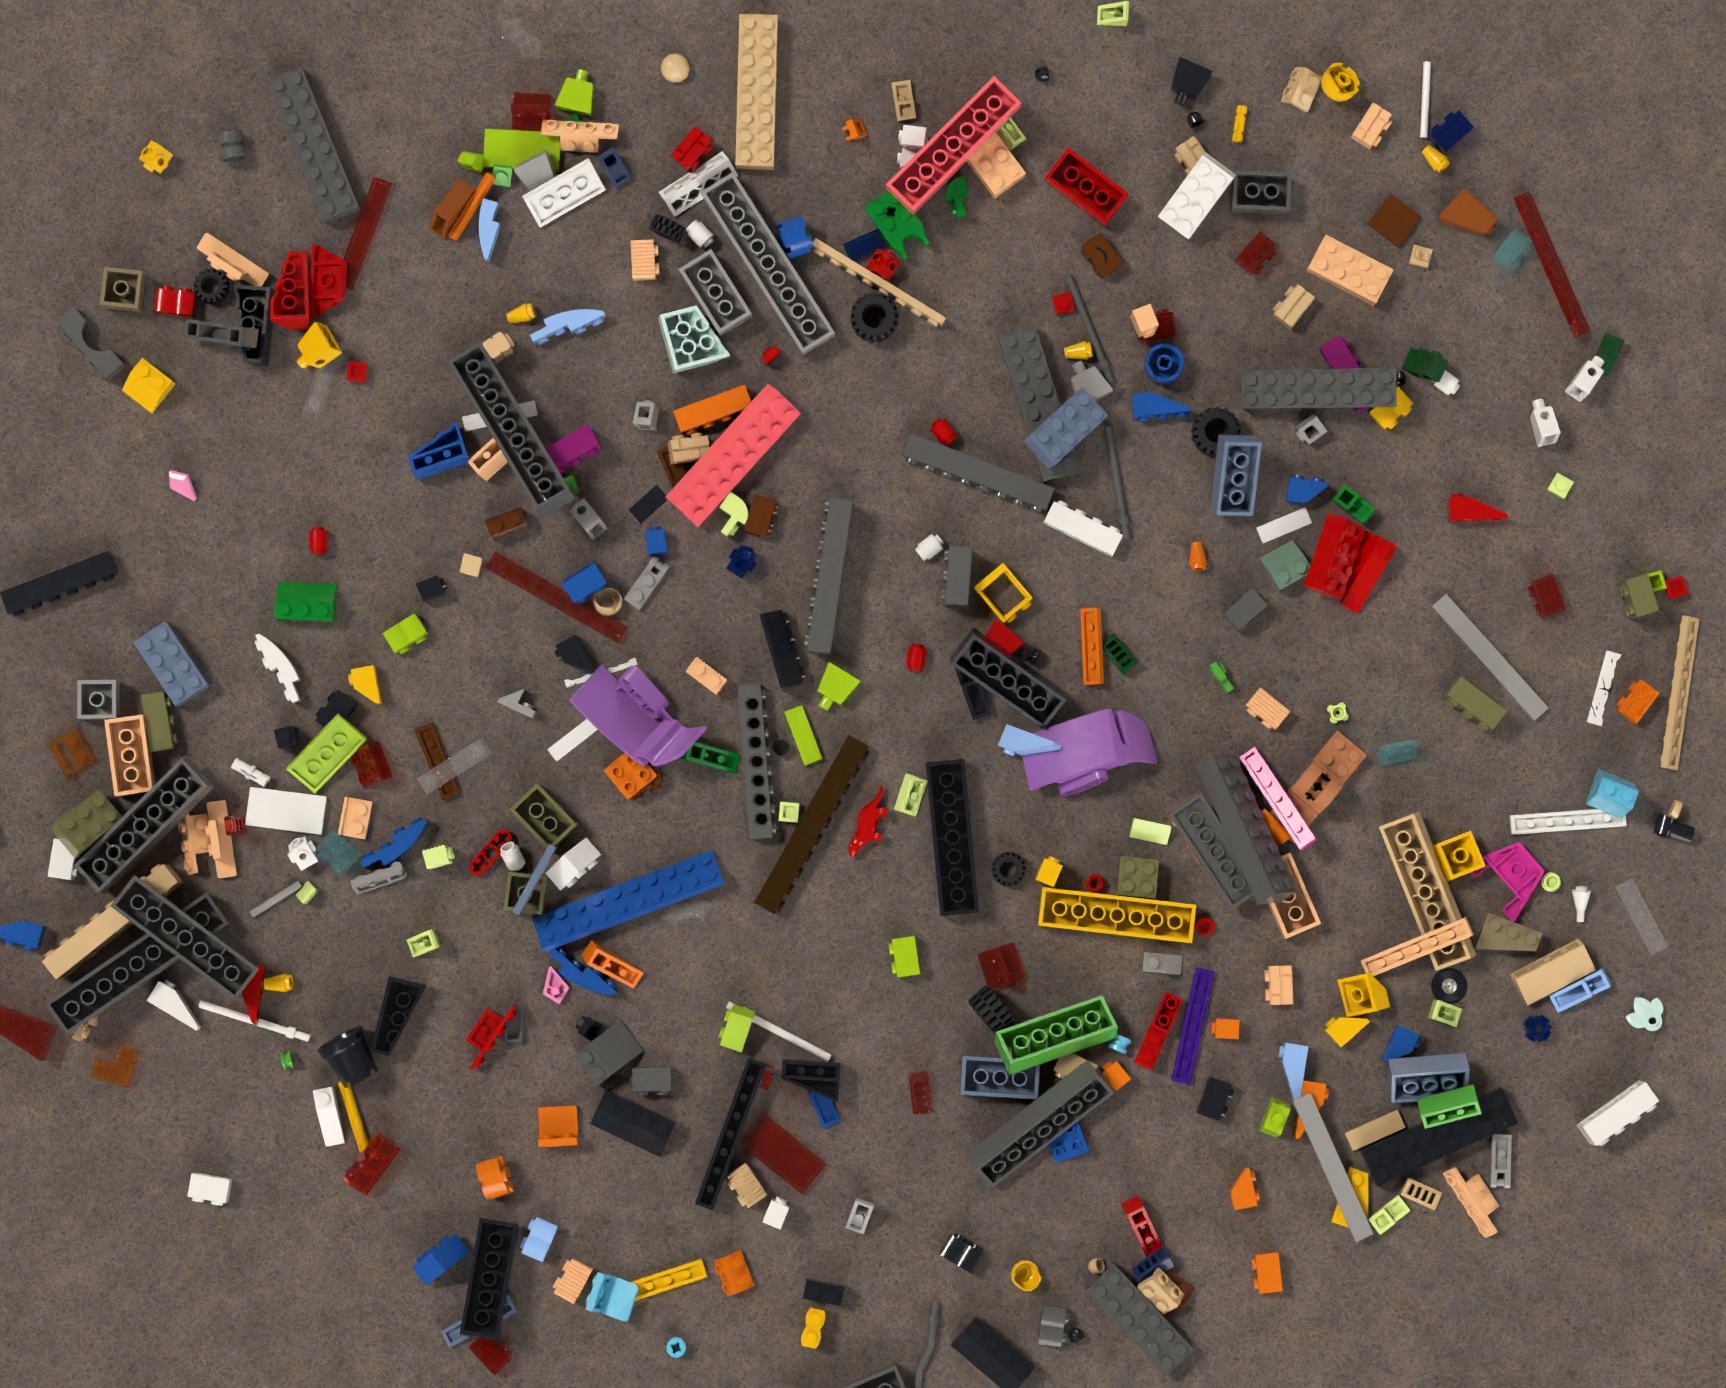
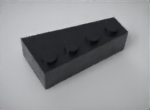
M234 284L239 326L258 329L256 348L242 347L243 361L249 365L268 367L273 322L270 321V300L275 290L271 287Z

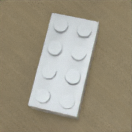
M1205 152L1158 217L1189 239L1233 181L1236 174Z
M1637 1081L1576 1126L1589 1144L1602 1146L1609 1141L1608 1137L1612 1134L1618 1135L1625 1130V1125L1638 1121L1643 1112L1646 1111L1648 1113L1657 1107L1655 1104L1659 1100L1646 1082Z

